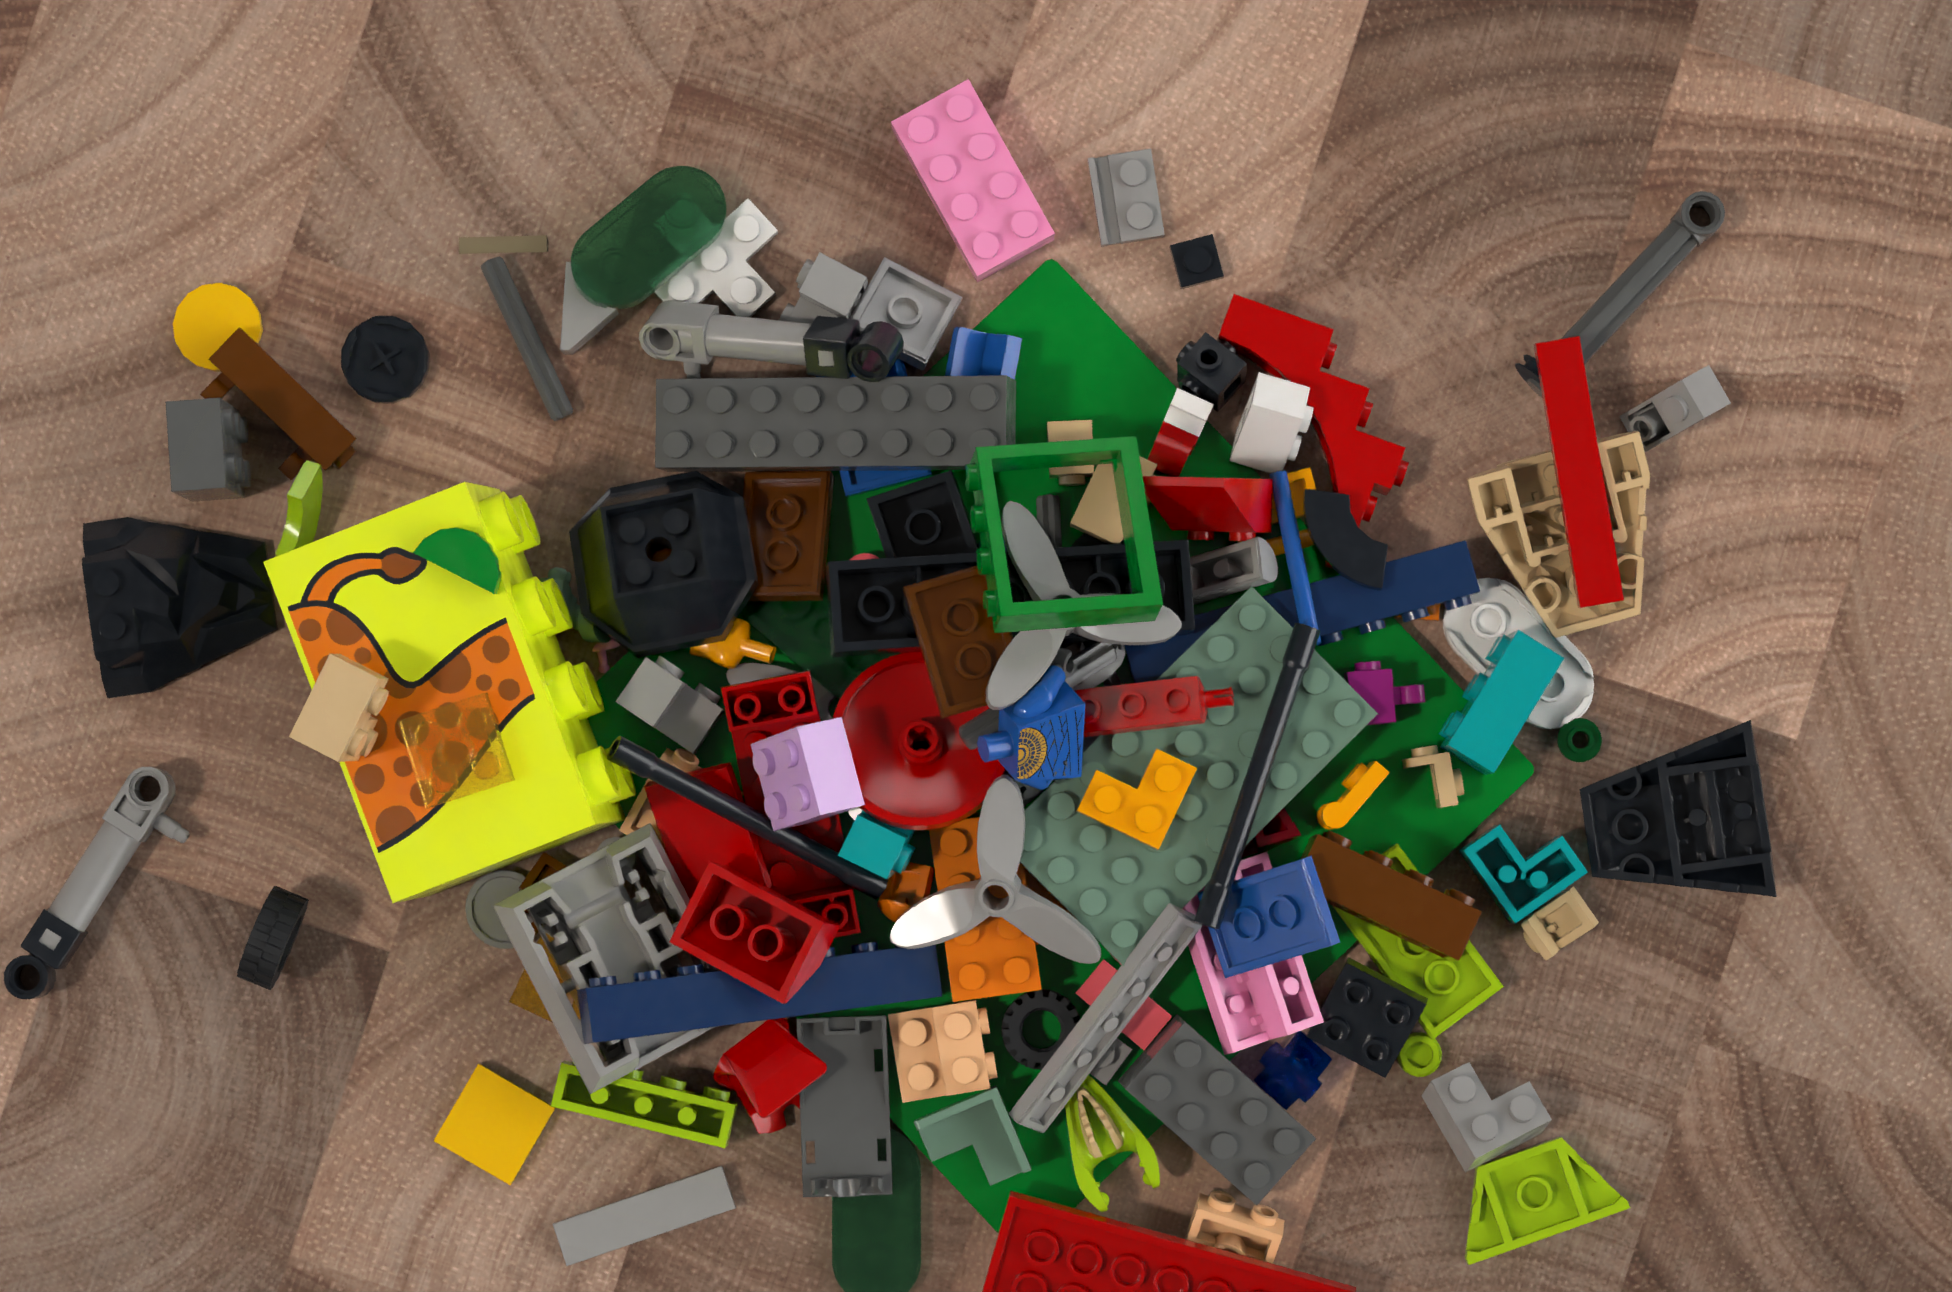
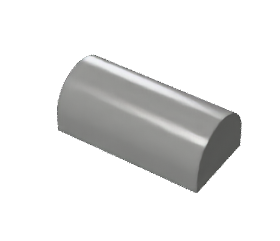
M1256 537L1190 557L1193 605L1244 591L1251 586L1254 588L1275 581L1278 574V565L1270 544L1266 540Z

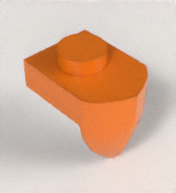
M909 862L904 872L902 871L901 874L895 872L893 876L888 878L887 886L878 900V906L882 913L893 922H896L898 917L907 909L929 896L935 872L934 868Z

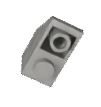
M1710 365L1619 417L1628 432H1640L1644 452H1647L1726 407L1731 402Z

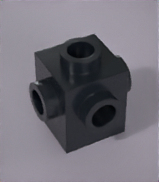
M1206 332L1196 343L1193 341L1188 342L1176 358L1177 382H1179L1180 389L1214 404L1212 408L1217 412L1246 382L1247 363L1238 357L1236 349L1226 340H1216Z

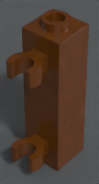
M239 327L208 359L221 373L201 392L200 395L204 399H223L236 385L299 445L278 468L288 479L293 480L298 475L306 460L311 461L313 459L318 464H321L325 471L331 465H334L339 470L357 452L351 446L357 438L242 328Z

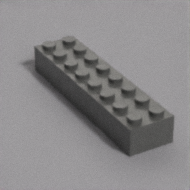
M1007 375L885 377L879 382H867L858 377H850L849 379L832 377L656 379L655 468L666 472L966 470L965 464H970L976 447L1015 444L1016 381Z

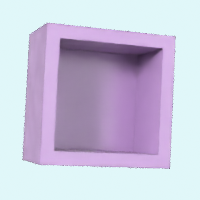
M842 717L798 726L751 744L753 766L760 778L765 797L764 808L771 820L773 831L816 822L865 805Z

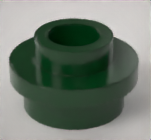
M1575 718L1564 724L1557 735L1559 751L1566 759L1573 762L1591 760L1598 754L1602 744V736L1598 727L1592 721L1584 718ZM1576 732H1583L1588 738L1587 745L1582 749L1576 748L1572 743V737Z

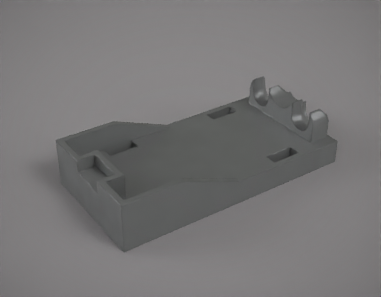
M887 1015L797 1018V1040L827 1065L826 1073L799 1093L803 1197H856L893 1194ZM874 1049H883V1071H875ZM877 1139H886L887 1160L878 1161ZM806 1141H815V1163H807Z

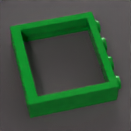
M1136 436L976 447L970 464H965L967 475L965 486L967 491H973L975 506H971L970 510L971 528L973 533L980 534L982 548L977 549V569L979 575H986L988 590L983 592V609H986L987 617H992L994 633L1150 622L1156 620L1163 606ZM1112 464L1132 594L1013 603L993 472Z

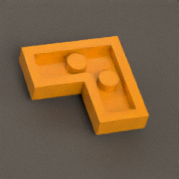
M1155 749L1137 789L1096 770L1076 811L1159 850L1197 767L1159 749Z

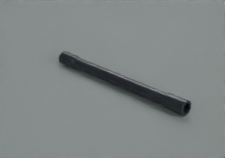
M1301 623L1294 624L1283 657L1281 673L1211 879L1205 886L1194 922L1217 930L1221 927L1232 894V884L1303 675L1309 667L1321 632L1316 628Z
M618 736L610 746L607 760L639 777L648 778L827 871L838 877L843 883L873 899H878L884 892L888 879L838 856L839 852L791 827L773 831L771 820L766 814L659 759L649 750L622 736Z

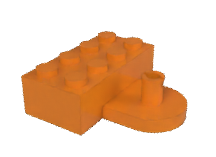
M980 817L963 819L950 826L929 830L937 891L948 886L980 879L981 875L977 857V832ZM1020 863L1017 875L1021 883L1068 912ZM991 885L988 887L990 893L995 897L1006 898L1009 896L1006 889L1002 886ZM989 916L965 934L945 941L953 1002L1042 990L1036 945L1039 943L1002 917Z

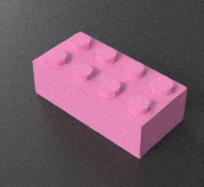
M969 79L891 121L894 135L976 282L985 279L1054 240L1055 233Z

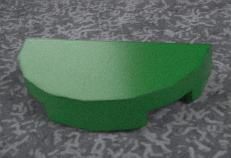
M461 528L441 529L424 538L413 552L493 594L498 592L502 578L498 558L493 551L492 545L476 532Z

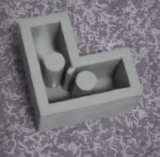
M819 252L815 262L807 259L796 279L798 283L797 288L800 289V298L795 306L790 303L787 304L779 321L812 324L817 316L850 319L868 287L867 277Z
M659 656L655 663L645 657L616 702L691 753L696 754L725 711L717 705L721 697L701 683L697 685L695 690L680 680L685 672L663 657Z
M1470 1062L1432 1080L1421 1095L1465 1173L1540 1135L1552 1120L1530 1081L1491 1100Z

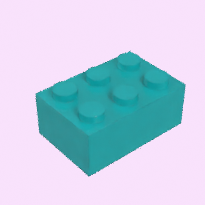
M1520 630L1510 633L1508 636L1505 634L1501 637L1498 636L1485 657L1486 660L1491 662L1485 674L1481 672L1478 675L1475 674L1462 694V697L1468 700L1461 712L1456 710L1455 713L1452 712L1439 732V735L1445 738L1440 746L1441 749L1450 752L1451 755L1484 775L1495 773L1564 660V657Z

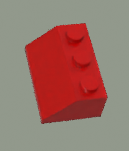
M709 861L669 942L780 1003L786 1004L820 967L840 926L727 865Z

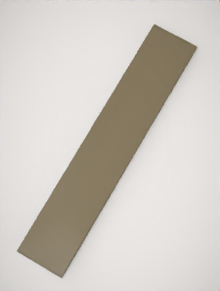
M547 235L459 237V254L547 252Z

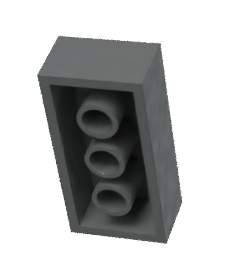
M1177 1014L1118 1080L1132 1096L1256 1205L1261 1202L1316 1140L1305 1127Z

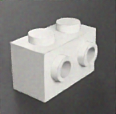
M1259 372L1236 429L1230 461L1268 473L1283 471L1287 459L1295 461L1302 436L1297 434L1299 431L1307 432L1314 408L1307 406L1310 387Z

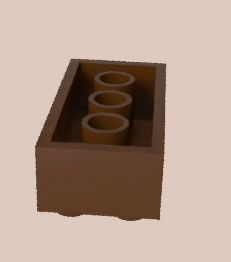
M1328 830L1322 836L1319 834L1310 836L1300 859L1312 856L1328 904L1448 961L1460 960L1482 911L1472 907L1475 901L1474 898L1452 888L1450 890L1445 889L1444 893L1431 888L1434 882L1432 878L1412 869H1409V871L1405 870L1403 874L1391 869L1393 860L1372 850L1364 851L1363 855L1350 849L1351 840Z

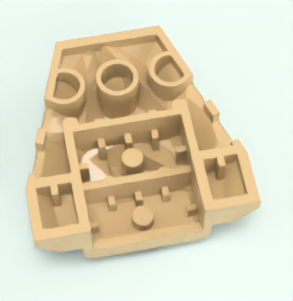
M1639 431L1615 434L1597 439L1624 596L1623 601L1578 608L1551 449L1496 465L1497 468L1482 471L1466 478L1477 522L1500 554L1506 566L1510 569L1554 638L1641 614L1644 571L1642 547L1643 532L1647 529L1645 504L1646 490L1650 486V471Z

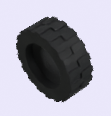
M277 886L273 887L251 931L239 963L237 977L268 990L274 987L304 919L309 901L307 898Z

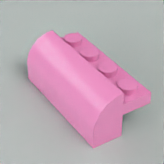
M1264 852L1242 859L1234 881L1272 869L1268 853ZM1196 894L1182 909L1196 916L1200 904L1198 895ZM1202 925L1188 944L1224 1055L1235 1053L1271 1039L1287 1036L1324 1022L1302 955L1225 978L1207 926Z

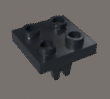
M1348 957L1320 1008L1324 1022L1309 1027L1306 1037L1386 1078L1426 1007L1428 998Z

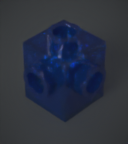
M1298 1031L1283 1046L1275 1041L1258 1060L1264 1067L1253 1081L1287 1110L1298 1098L1306 1103L1323 1084L1318 1078L1332 1061V1058L1311 1039L1306 1037V1034Z

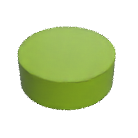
M1414 1032L1410 1033L1397 1056V1062L1407 1074L1415 1077H1424L1432 1074L1439 1067L1442 1051L1435 1038L1432 1040L1426 1033Z

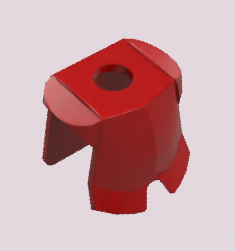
M779 1018L765 1021L723 1053L716 1066L713 1078L721 1086L735 1091L757 1133L764 1134L779 1131L786 1127L783 1113L785 1108L793 1104L800 1109L799 1093L825 1074L827 1065L789 1033L787 1018Z

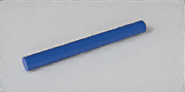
M1276 471L1269 474L1270 479H1273L1272 491L1298 620L1301 624L1319 630L1287 471ZM1320 635L1316 645L1321 644Z

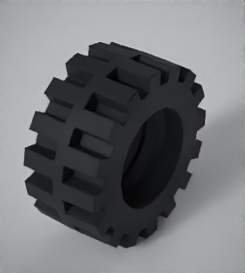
M1045 989L1026 992L1017 997L1004 1014L1002 1021L1004 1045L1010 1055L1020 1064L1032 1069L1042 1070L1079 1022L1080 1016L1074 1005L1058 992ZM1045 1010L1058 1018L1061 1033L1054 1045L1039 1049L1032 1047L1026 1042L1022 1027L1029 1014Z

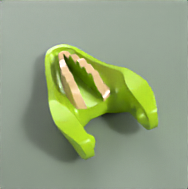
M1088 1075L1065 1105L1072 1161L1078 1186L1087 1200L1103 1213L1108 1210L1107 1206L1110 1199L1106 1193L1100 1192V1183L1096 1182L1093 1176L1094 1168L1101 1161L1120 1152L1133 1151L1140 1159L1139 1166L1145 1170L1142 1177L1144 1183L1152 1186L1153 1189L1160 1187V1173L1155 1151L1149 1141L1108 1093Z

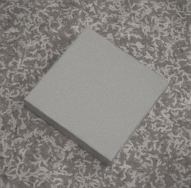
M884 257L850 319L859 320L861 333L868 324L877 321L889 323L897 328L904 341L903 351L898 359L923 371L963 297Z

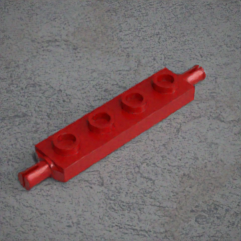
M1198 676L1074 690L1085 702L1084 737L1204 724L1208 708L1234 706L1232 687L1206 690Z

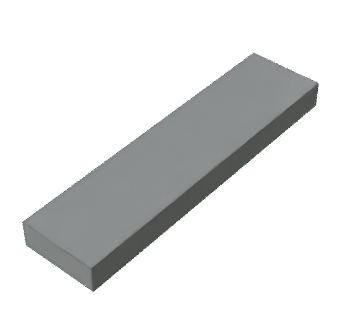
M721 1165L555 1222L553 1227L566 1266L735 1209L736 1205Z

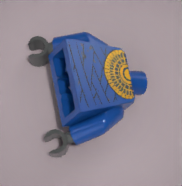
M1062 647L1059 648L1054 660L1040 680L1012 706L999 710L998 732L981 735L977 741L978 752L984 762L999 760L1016 781L1038 790L1046 789L1054 779L1077 778L1082 775L1085 702L1065 681L1066 677L1073 675L1074 666L1072 663L1067 662L1072 655V651Z

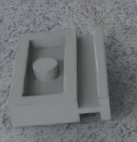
M1151 148L1112 154L1105 157L1088 158L1101 247L1163 238L1165 234Z

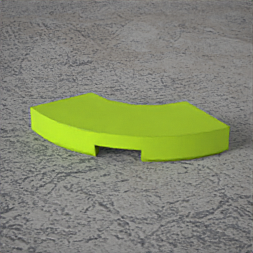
M306 460L287 493L288 510L286 524L281 541L275 552L276 556L314 541L323 493L321 464Z

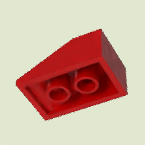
M1143 476L1147 497L1172 530L1188 531L1187 539L1214 540V531L1229 532V541H1246L1256 538V533L1271 532L1273 479Z

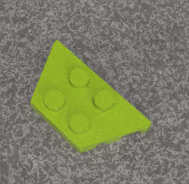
M1557 1137L1494 1159L1475 1168L1465 1250L1466 1263L1471 1265L1630 1208L1629 1203L1592 1166L1581 1158L1562 1137Z

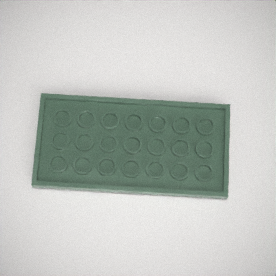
M1252 586L1157 679L1165 680L1198 676L1206 690L1232 687L1234 706L1208 708L1204 724L1101 735L1083 752L1081 777L1056 779L1024 811L1025 842L1020 863L1074 918L1092 933L1097 941L1120 965L1124 966L1127 957L1169 903L1182 909L1211 879L1283 667V657L1293 630L1290 624ZM1315 650L1309 667L1303 675L1246 845L1378 714ZM1155 749H1159L1197 767L1159 850L1076 811L1096 770L1137 789Z

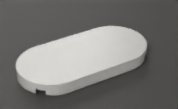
M1495 578L1477 579L1480 592L1470 596L1472 604L1446 611L1445 608L1443 630L1446 640L1452 650L1477 675L1480 672L1485 674L1491 662L1486 660L1485 657L1498 636L1501 637L1503 634L1508 636L1517 630L1564 657L1563 662L1529 715L1526 723L1538 728L1556 729L1561 728L1564 724L1575 718H1580L1587 711L1594 693V676L1589 661L1566 636L1558 638L1552 636L1529 599L1516 586L1505 580Z

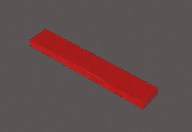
M1580 336L1535 343L1534 350L1578 608L1623 601L1624 596Z

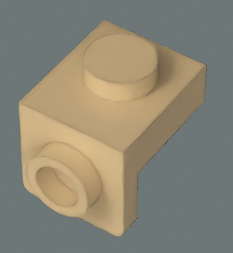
M1437 745L1411 749L1412 758L1402 760L1403 769L1430 765L1436 807L1442 808L1458 805L1457 796L1464 795L1463 780L1460 769H1452L1450 752L1438 753Z
M1573 886L1534 911L1521 923V926L1524 930L1523 934L1528 946L1534 952L1540 953L1545 960H1548L1560 949L1593 929L1599 922Z

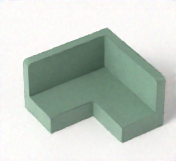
M996 1085L991 1087V1089L983 1090L914 1120L916 1129L920 1133L931 1162L973 1145L990 1186L1021 1172L1024 1174L1031 1171L1029 1161Z

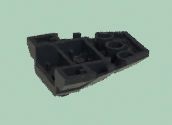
M129 517L83 523L85 557L82 558V569L95 658L100 664L101 678L108 699L155 692L165 687V684L187 673L191 674L203 668V665L225 654L229 655L278 630L272 584L263 563L268 560L266 542L148 522Z

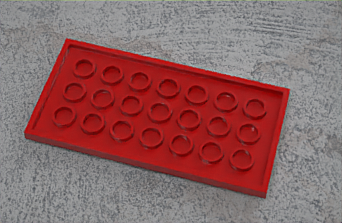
M1010 1190L982 1292H1356V1287Z

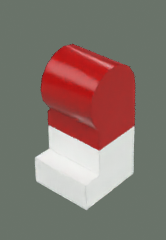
M1177 388L1147 459L1157 464L1155 470L1170 477H1179L1214 404Z

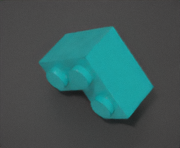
M862 811V813L857 815L838 856L888 879L895 872L901 874L902 871L906 870L916 849L909 845L915 830L888 825Z
M1494 825L1459 850L1509 923L1516 924L1588 873L1563 836H1555L1529 856L1523 858L1501 825Z

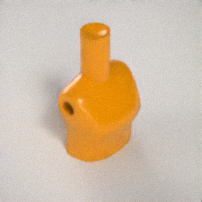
M736 618L734 626L725 641L690 647V654L709 659L722 667L734 669L744 656L771 664L776 654V647L750 639V623Z

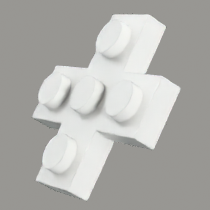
M685 196L653 225L682 257L680 261L650 287L663 302L676 300L701 304L714 292L735 316L751 318L776 295L747 261L777 235L778 230L749 199L745 200L715 228L690 199Z

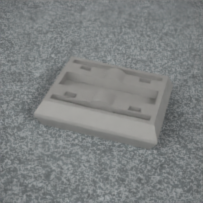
M651 823L493 905L590 1094L714 1028L597 1042L605 1059L602 1062L594 1045L584 1044L581 1020L578 1019L566 995L569 992L579 1009L577 990L590 988L589 979L616 976L617 984L634 982L633 973L660 970L661 978L677 977V968L683 967L676 955L683 949L669 941L690 899ZM635 852L637 853L674 924L671 925L665 912L655 914L648 900L650 896L646 889L641 887L638 881L640 880L636 869H632L626 857ZM625 880H628L630 884H635L638 890L635 892L636 897L630 899L623 885ZM525 910H528L559 970L563 983L560 984L542 945L533 942L535 931L524 912ZM543 923H547L549 927L553 926L557 932L554 935L555 939L549 942L541 926ZM690 954L694 965L704 964L705 973L721 971Z

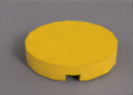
M223 283L201 285L189 292L178 305L173 321L175 342L183 356L196 366L214 372H219L220 370L208 359L239 327L257 343L261 340L263 332L261 313L254 301L237 287Z

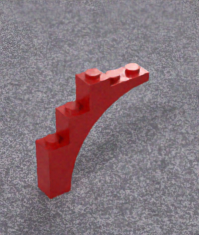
M1233 294L1217 340H1226L1236 349L1238 354L1248 358L1271 376L1310 387L1307 406L1314 408L1310 423L1317 433L1328 463L1332 492L1349 495L1350 512L1358 528L1362 520L1370 522L1378 497L1372 496L1371 492L1374 491L1387 496L1393 485L1401 487L1409 462L1402 460L1406 447L1356 430L1357 426L1365 428L1371 413L1373 403L1366 401L1370 388L1320 371L1321 367L1329 370L1337 348V344L1330 342L1334 329ZM1326 560L1325 567L1333 569Z

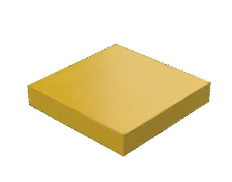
M479 1063L436 1135L434 1142L508 1185H512L556 1108L551 1107V1104Z

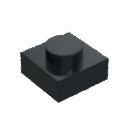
M1213 234L1170 245L1169 248L1180 289L1224 278Z

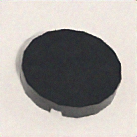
M375 316L362 322L348 334L341 349V368L348 384L358 395L374 403L394 404L410 398L423 385L429 371L430 353L424 337L411 323L395 316Z

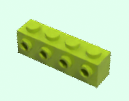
M561 1062L551 1107L721 1148L728 1146L738 1102L729 1100V1091L704 1086L702 1094L686 1090V1081L672 1077L661 1076L659 1083L642 1079L644 1071L637 1069L590 1094L574 1062Z

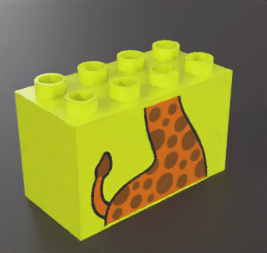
M463 482L263 562L311 689H313L330 653L341 654L389 678L384 687L385 690L389 691L387 700L377 716L371 714L372 717L378 719L373 729L378 732V737L372 750L366 757L361 755L358 761L339 763L392 903L437 894L624 821L625 816L619 801L636 795L631 772L607 760L609 748L598 747L587 719L604 711L603 700L590 668L585 662L574 666L569 661L566 662L555 634L572 628L571 616L563 594L553 578L541 582L537 576L533 577L524 554L525 550L540 545V536L533 515L521 495L509 499L504 491L501 492L497 488ZM461 528L476 532L492 545L493 551L498 558L502 576L498 592L493 594L413 552L424 538L441 529Z

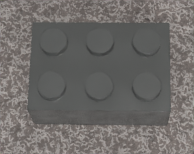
M221 398L166 401L171 492L192 502L245 498L244 487H251L250 463L248 460L243 461L241 444L248 443L246 416L241 417L238 409Z

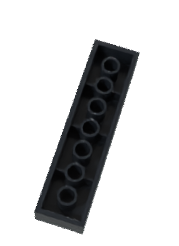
M1188 540L1153 542L1163 606L1170 608L1182 623L1181 629L1175 636L1189 635L1195 630ZM1125 544L1054 548L1070 589L1076 591L1079 595L1098 593L1132 594ZM1005 551L1013 603L1033 601L1020 579L1008 551ZM977 553L828 562L826 566L832 658L921 652L903 587L977 566ZM1018 631V632H1012L1013 638H1014L1020 631ZM1071 633L1064 637L1062 643L1095 640Z

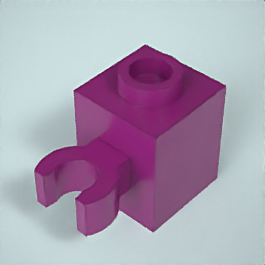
M1381 661L1354 663V671L1344 673L1345 681L1378 713L1367 725L1395 723V705L1425 702L1424 684L1393 687L1392 669H1381Z

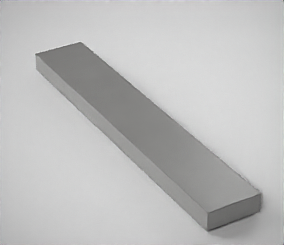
M1171 903L1166 906L1127 957L1124 966L1121 965L1009 1112V1115L1016 1123L1040 1133H1044L1200 930L1202 925L1194 922V914Z

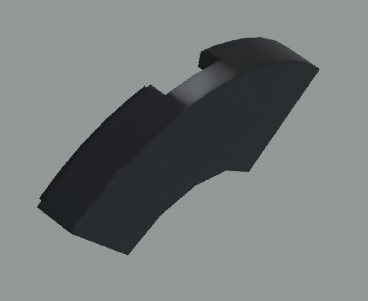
M1304 489L1303 512L1306 527L1313 544H1315L1321 555L1337 573L1363 587L1381 591L1383 588L1388 545L1371 539L1358 528L1350 512V498L1348 494Z

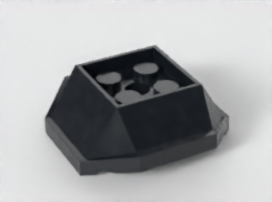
M698 471L609 488L569 531L581 615L587 622L622 645L623 648L637 658L725 641L734 626V621L745 608L759 585L744 498ZM664 548L672 550L666 560L661 562L652 561L657 551Z

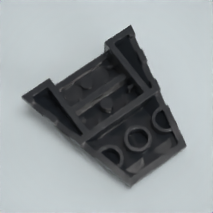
M1751 720L1579 789L1592 877L1777 897L1771 840Z

